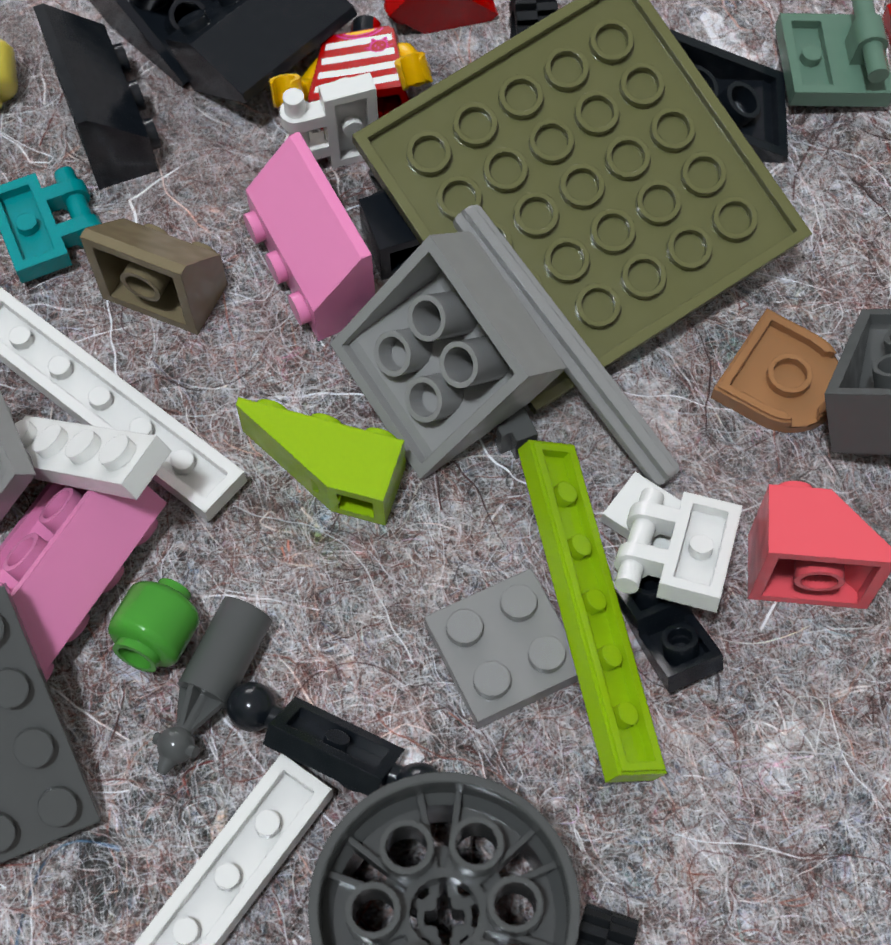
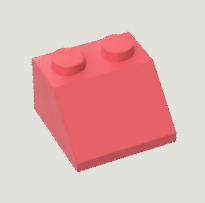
M786 481L778 485L769 484L748 534V599L867 609L891 573V546L832 489L813 488L810 484L802 481Z

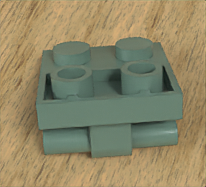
M851 0L854 14H779L775 25V32L789 106L889 107L891 103V72L886 54L888 40L883 18L876 13L873 0Z

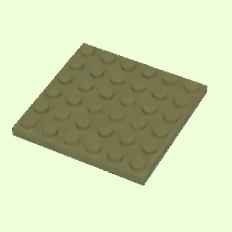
M573 0L352 134V143L420 244L429 235L458 232L453 225L455 217L470 205L477 204L481 206L605 369L805 242L812 235V232L649 0ZM563 371L527 405L535 415L577 387Z

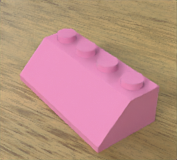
M48 482L0 545V585L7 583L46 681L53 672L54 664L52 662L67 642L77 638L87 626L90 619L88 612L101 594L110 591L121 579L124 573L123 564L136 546L146 542L155 532L158 526L156 518L167 502L148 485L139 498L135 500Z

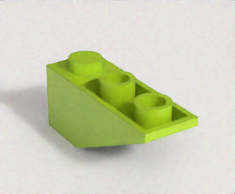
M238 397L236 408L243 432L332 512L386 526L406 468L404 440L396 438L392 433L381 428L370 427L363 430L344 425L336 418L327 414L314 413L309 416L287 410L286 407L272 400L260 399L255 402Z

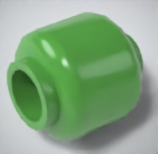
M161 578L158 582L142 581L133 584L113 615L108 627L109 635L115 643L112 648L114 653L128 665L144 672H155L157 667L166 668L175 665L181 658L200 623L197 608L189 601L191 598L189 590L182 584L168 578Z

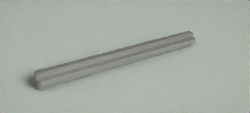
M476 204L462 210L453 220L455 229L458 232L471 231L567 368L564 372L645 478L657 486H661L675 476L680 470L679 464L482 207Z

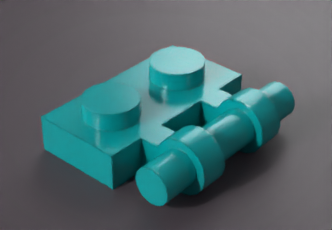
M64 166L57 169L54 173L56 184L41 188L36 173L0 185V232L21 284L72 266L67 248L75 245L83 247L80 235L84 229L102 224L101 219L91 212L88 204L91 197L85 182L77 178L72 167ZM61 209L68 211L71 219L56 224L52 212Z

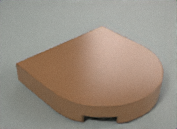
M766 309L714 387L711 399L774 431L798 433L814 429L828 420L824 393L839 362L835 357L836 351L822 337Z

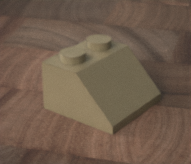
M122 218L87 227L80 235L103 299L191 333L199 334L228 285L221 254H218L204 243H189L170 236L156 225H141Z

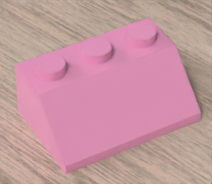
M300 132L289 135L246 188L250 212L243 214V219L255 244L264 242L269 253L265 254V259L276 283L286 282L292 294L288 295V301L297 322L301 326L309 323L317 340L320 341L341 332L375 295L371 252Z

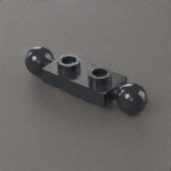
M258 682L243 683L236 687L228 698L227 713L229 719L237 728L247 732H256L267 728L263 745L287 756L299 765H306L338 781L350 791L368 796L397 780L423 773L438 772L433 766L423 762H414L406 766L400 765L405 749L298 697H294L285 708L278 706L273 692L264 684Z

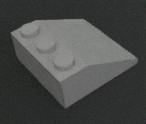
M471 231L429 235L330 343L388 432L392 433L396 438L404 440L405 457L420 479L434 473L530 403L567 368Z

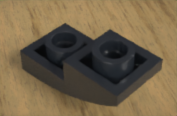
M650 575L642 578L638 591L633 594L619 591L615 587L616 579L613 580L620 609L641 649L669 693L724 669L723 653L694 616L692 606L656 597L660 578Z

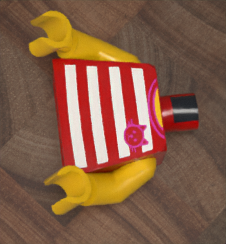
M361 15L352 21L351 32L332 35L322 43L319 57L312 62L302 77L299 74L289 73L274 76L269 80L273 107L279 108L283 104V93L287 89L298 88L302 90L304 99L309 103L320 100L318 85L370 72L377 91L379 119L413 98L411 86L420 87L425 83L433 82L431 66L427 62L424 52H418L410 43H399L394 28L390 26L381 27V23L374 16Z

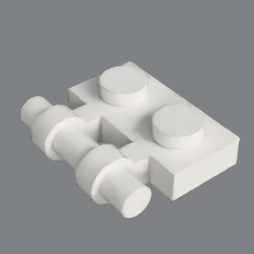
M370 72L318 85L320 100L309 103L304 99L302 90L298 88H290L283 93V104L279 112L281 125L288 131L284 141L289 135L300 132L315 159L328 157L332 169L364 161L352 143V134L378 119L377 91ZM323 128V131L320 132H310L311 130Z
M650 487L643 489L639 502L634 503L629 511L626 521L627 527L630 530L627 542L621 544L617 551L614 562L615 568L618 571L615 587L623 593L633 594L638 591L642 578L648 575L660 578L657 598L717 613L742 505L684 491L680 508L677 509L662 505L664 495L660 490ZM659 534L670 536L671 541L668 550L651 546L653 537Z

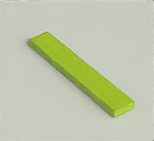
M528 440L517 450L605 783L654 781L667 774L575 446L572 444Z

